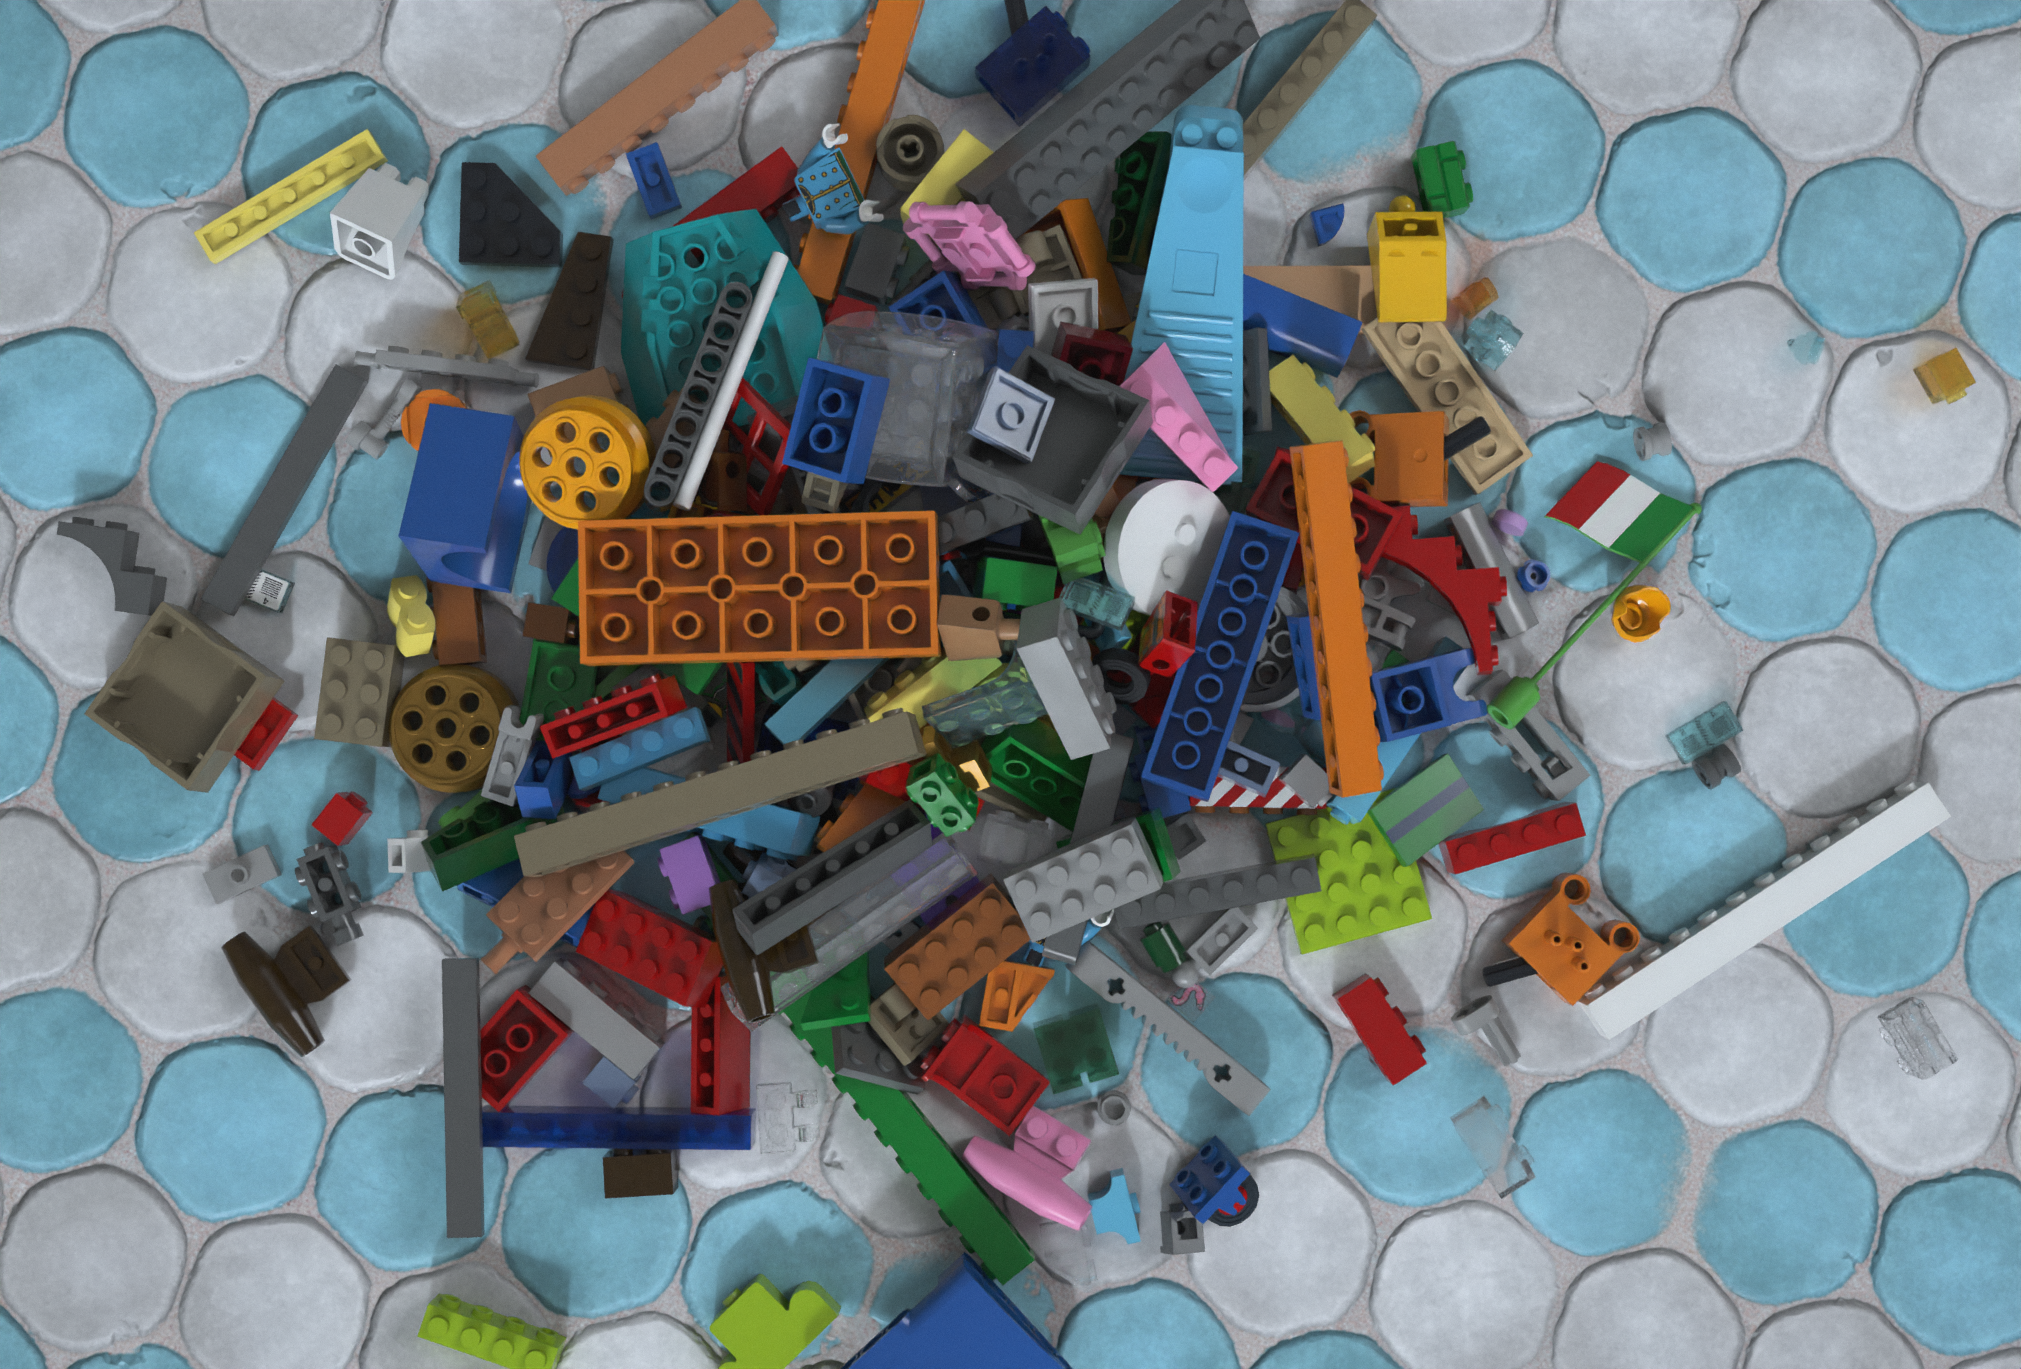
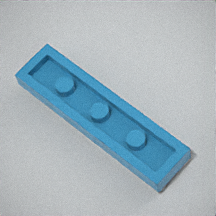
M694 707L569 758L579 790L585 792L711 740L701 710Z

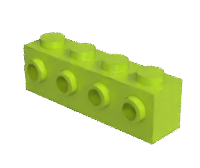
M440 1293L428 1304L417 1337L510 1369H556L567 1338L559 1335L552 1329L539 1328L527 1324L520 1318L507 1317L493 1312L488 1307L472 1305L461 1301L456 1296Z

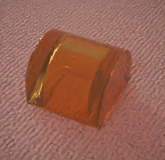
M1484 277L1474 281L1453 297L1452 302L1465 318L1471 320L1499 298V295L1490 279Z

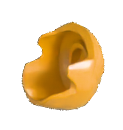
M1633 585L1625 588L1613 604L1611 621L1616 632L1623 639L1634 643L1648 640L1660 631L1662 620L1670 614L1671 604L1669 598L1662 590L1653 586Z

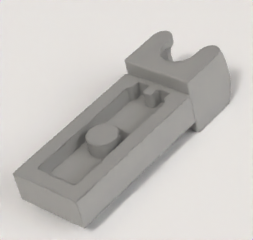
M509 705L503 711L498 728V738L481 793L482 797L510 806L518 804L514 785L535 745L536 739L539 738L540 726L543 725L544 715L539 713L529 716L525 725L521 724L519 720L520 708L516 705Z

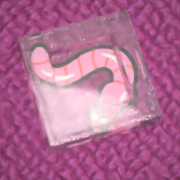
M1197 981L1190 988L1178 986L1167 1001L1194 1023L1214 1000L1215 996Z

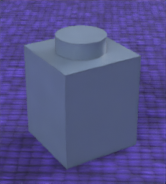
M603 1056L582 1083L612 1108H615L621 1101L627 1105L639 1090L635 1084L641 1076L639 1075L633 1080L608 1058Z

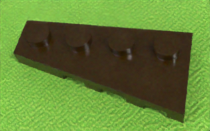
M584 232L577 233L525 360L583 370L594 369L614 241L611 236Z

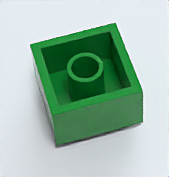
M978 557L973 598L996 600L1000 602L1002 610H1007V604H1016L1015 611L1021 612L1022 609L1054 599L1058 567Z

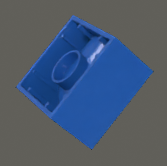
M430 403L398 535L430 581L504 593L512 592L532 502L524 487L520 473L519 457L524 435L515 416Z

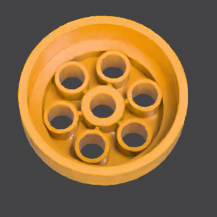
M587 395L558 401L535 417L523 437L519 465L524 487L538 509L556 523L578 530V521L627 519L644 504V486L656 458V452L647 428L630 409L609 398ZM567 422L571 423L576 430L574 440L568 439L564 433V426ZM600 432L605 433L609 438L610 445L607 450L602 449L597 442ZM543 447L549 449L552 454L550 465L546 464L541 458ZM576 457H580L585 462L586 471L583 475L574 468ZM610 466L614 467L619 473L620 479L618 484H613L608 479L607 471ZM553 481L557 482L562 488L560 499L556 498L551 492ZM586 491L591 492L596 499L594 509L588 507L584 502Z

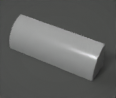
M1479 502L1444 519L1450 535L1455 538V545H1461L1462 559L1467 569L1499 567L1500 576H1506L1507 596L1502 597V602L1499 606L1488 607V611L1495 612L1496 629L1501 639H1510L1539 624L1481 503Z

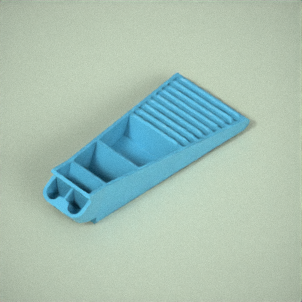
M1186 105L1181 107L1174 117L1169 165L1131 340L1133 351L1124 381L1165 342L1230 458L1239 467L1222 484L1231 486V482L1242 483L1243 118L1240 113L1233 109ZM1150 428L1120 473V475L1168 478L1202 483Z

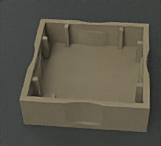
M162 601L135 639L125 661L111 674L84 714L120 741L137 748L146 756L151 764L186 790L208 793L285 680L184 607Z

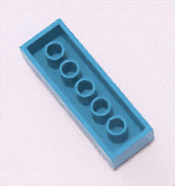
M645 767L602 784L598 799L608 801L610 805L621 802L620 797L625 794L640 791L644 795L653 792L654 785L673 781L674 785L686 780L684 777ZM773 803L687 831L703 832L702 836L734 842L735 846L750 850L765 851L767 848L766 854L769 856L797 861L798 855L810 856L820 816L812 818L809 814L795 812L789 807Z

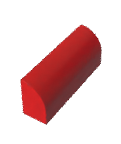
M721 972L718 975L705 1008L692 1007L691 1113L720 1116L750 1107V1023L747 1022L729 985L726 972Z

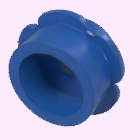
M1533 559L1525 561L1524 566L1520 567L1517 571V579L1522 583L1521 587L1531 593L1535 590L1542 591L1550 580L1548 566L1543 562ZM1531 573L1535 574V579L1530 577Z

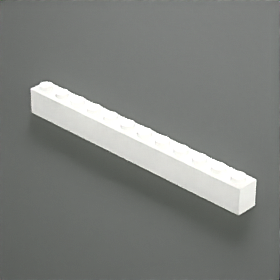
M1909 780L1900 784L1894 789L1896 794L1887 800L1882 798L1866 807L1868 812L1858 819L1857 817H1852L1845 820L1838 826L1839 831L1832 836L1825 835L1816 839L1810 844L1812 849L1806 853L1790 856L1782 862L1783 868L1773 874L1768 872L1759 876L1753 882L1755 886L1746 892L1741 890L1730 895L1725 900L1727 904L1717 911L1711 909L1704 912L1697 918L1698 923L1687 929L1684 927L1675 931L1669 936L1670 941L1662 947L1654 946L1641 954L1642 960L1632 966L1627 964L1613 972L1612 976L1614 978L1603 985L1602 983L1593 985L1584 994L1585 997L1578 1002L1599 1035L1608 1040L1612 1039L1950 818L1951 815L1929 782Z

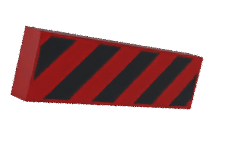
M727 662V762L738 761L739 764L751 761L750 755L754 754L755 663Z

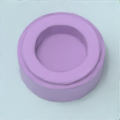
M1507 509L1497 510L1492 520L1493 526L1514 536H1523L1528 525L1527 520L1523 516Z

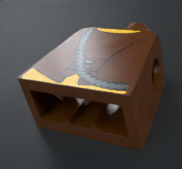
M722 428L693 504L718 511H746L747 458L744 453L728 450L730 430Z

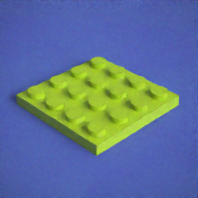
M1396 788L1381 791L1372 805ZM1326 806V809H1317V815H1293L1264 823L1275 861L1314 854L1322 891L1285 898L1300 954H1307L1432 919L1417 862L1414 861L1408 867H1402L1368 813H1366L1361 822L1355 824L1349 822L1346 825L1335 819L1330 814L1332 809Z

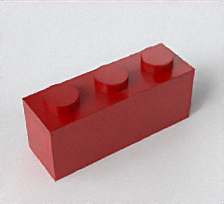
M1365 973L1332 996L1387 1081L1394 1086L1427 1064L1422 1056L1426 1049L1415 1034L1410 1037L1403 1027L1408 1022L1397 1006L1390 1007L1385 999L1389 992L1378 977L1373 980L1371 976Z

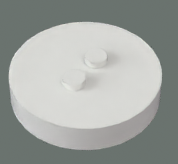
M1168 478L1145 482L1129 492L1113 512L1104 538L1103 548L1106 556L1103 558L1105 571L1116 595L1119 598L1133 602L1131 609L1149 616L1166 590L1198 602L1199 609L1230 519L1220 499L1208 488L1198 483Z

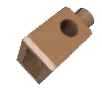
M942 595L937 626L948 661L1000 658L1003 655L1005 640H1018L1020 619H1004L1000 602L996 600Z

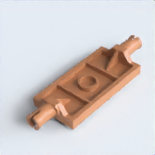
M623 850L540 877L524 876L486 914L503 932L501 934L503 938L480 960L496 975L517 952L520 954L525 952L537 962L635 862Z

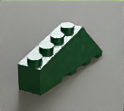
M1167 131L1146 132L1124 150L1119 158L1115 159L1114 172L1118 173L1117 190L1112 191L1111 203L1116 206L1115 217L1110 220L1107 262L1132 275L1145 276L1169 165L1172 134Z
M484 801L474 808L475 811L472 816L465 820L456 819L421 841V845L430 871L443 892L518 859L519 855L514 836L526 832L525 827L534 823L546 822V825L558 822L557 817L556 819L522 817L519 803L515 806H510L498 801H494L491 804ZM563 805L561 806L557 816L565 814Z

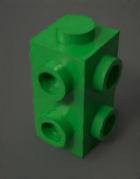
M939 753L909 768L906 784L909 797L913 802H918L921 805L930 823L934 827H939L946 837L958 831L964 832L976 822L979 805L977 795L970 787L966 788L959 779L955 767L950 762L946 763Z

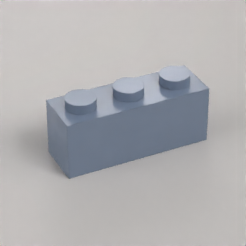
M1229 741L1217 777L1262 797H1266L1280 763Z

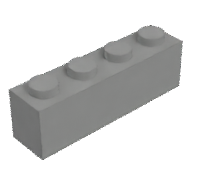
M562 958L554 961L530 990L529 994L634 1080L665 1044L660 1039L661 1033L648 1023L643 1025L634 1018L636 1013L623 1002L617 1004L608 997L609 990L600 982L593 980L591 983L582 975L583 969L571 959L565 961Z

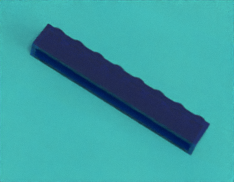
M485 1105L482 1107L483 1147L751 1150L756 1142V1108H745L718 1116L691 1113V1108L507 1106L498 1112L491 1105Z

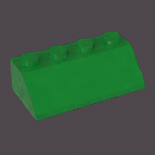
M1015 706L995 722L981 744V748L993 767L991 782L1073 832L1093 754L1071 760L1057 731L1018 706Z

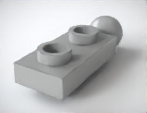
M1238 907L1226 909L1185 949L1192 959L1185 961L1172 970L1174 983L1181 988L1194 986L1198 981V971L1201 968L1211 975L1258 927Z

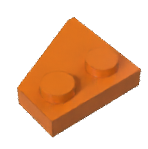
M1004 960L987 975L979 1026L1012 1032L1028 1008L1035 1002L1045 985L1054 976L1055 969Z

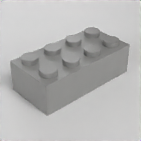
M1062 597L1022 609L1017 651L1072 760L1111 748V734L1115 733L1112 716L1116 712V703L1112 693H1106L1103 687L1104 679L1098 665L1093 666L1090 659L1091 651L1085 637L1080 638L1077 632L1078 624L1073 610H1067Z
M1134 816L1010 869L1003 878V881L1032 943L1160 890L1164 878Z

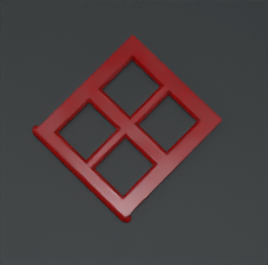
M742 377L722 428L730 430V433L744 446L742 453L747 458V474L754 457L770 472L761 496L747 482V504L759 516L770 515L789 467L782 464L791 424ZM741 397L757 412L748 436L732 421ZM767 423L783 438L774 462L758 447Z

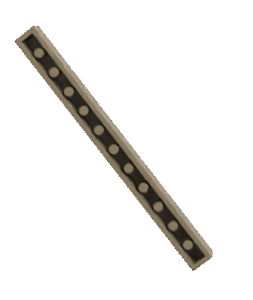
M903 708L889 710L882 714L883 719L871 723L869 719L858 720L850 723V729L837 733L836 729L823 731L816 734L817 740L805 744L803 740L792 741L784 744V750L773 754H771L770 750L757 752L750 755L751 761L739 764L738 761L720 764L717 766V772L707 775L705 771L694 772L685 776V782L674 785L673 781L663 782L654 785L653 792L644 795L640 791L625 794L620 797L621 802L610 805L609 802H601L589 806V812L578 815L577 812L557 816L558 822L546 825V822H538L525 827L526 832L514 836L523 875L527 877L547 875L926 756L916 715L907 711L904 712Z

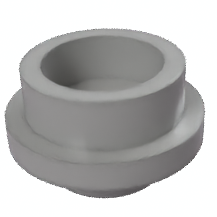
M1111 1090L1105 1092L1099 1098L1097 1112L1105 1123L1118 1125L1129 1117L1131 1104L1124 1093Z

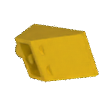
M1405 195L1397 196L1390 202L1389 212H1375L1367 233L1378 322L1445 321L1447 318V267L1442 212H1415L1416 206L1410 197Z

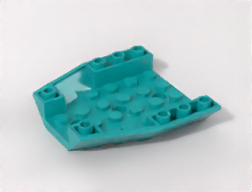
M757 209L717 214L657 230L626 243L621 356L637 414L644 425L653 416L657 419L666 409L662 405L672 391L676 389L680 392L684 387L706 332L704 327L705 321L708 317L712 316L723 288L731 282L745 284L752 294V306L772 253L776 251L786 255ZM692 248H699L704 253V262L697 268L690 267L686 261V255ZM790 259L743 374V378L769 404L799 395L808 357L833 362L817 301ZM734 295L726 299L728 305L732 308H741L745 305L743 299L739 296ZM723 327L722 331L715 336L721 340H728L732 337V333L728 328ZM711 358L701 362L703 369L708 372H714L720 368L719 363ZM692 391L703 402L707 401V395L703 391ZM741 397L732 421L738 427L748 425L747 416L756 411Z

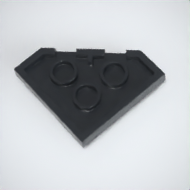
M462 162L459 263L461 265L562 267L563 234L496 163Z

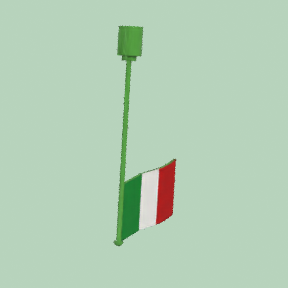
M1597 461L1544 516L1545 518L1568 525L1605 549L1637 561L1639 564L1531 679L1526 676L1523 678L1514 676L1487 705L1490 716L1497 723L1511 730L1538 703L1540 695L1538 693L1539 687L1536 683L1695 514L1701 513L1702 507L1699 503L1694 502L1688 505L1661 494L1624 470Z

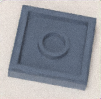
M995 366L989 371L967 433L1025 464L1031 463L1055 398Z

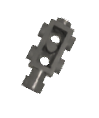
M323 842L303 849L305 856L296 859L299 867L295 868V875L301 886L307 885L312 898L307 900V905L314 918L320 917L321 922L332 921L335 932L332 934L337 946L364 936L360 924H355L351 914L352 911L362 908L359 902L361 900V893L357 884L350 880L346 870L349 868V863L345 853L342 850H338L337 845L325 847ZM327 861L330 868L329 873L323 870V863ZM338 892L343 901L342 904H338L335 900V895Z

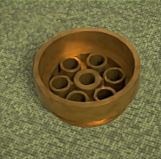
M464 664L438 665L429 668L413 677L402 688L392 706L388 732L394 756L402 769L412 779L427 788L447 793L467 792L483 788L498 738V728L503 711L507 706H519V703L511 689L499 677L485 669ZM439 686L446 692V698L440 705L436 704L433 700V692ZM474 693L479 698V707L476 711L470 712L466 707V699L470 694ZM416 711L421 714L423 719L422 725L418 730H414L410 725V717ZM448 719H452L456 724V732L450 738L443 732V724ZM481 726H485L490 733V738L484 745H481L476 739V732ZM425 744H428L433 751V756L427 763L420 757V749ZM458 751H461L466 757V765L462 770H458L453 764V757Z

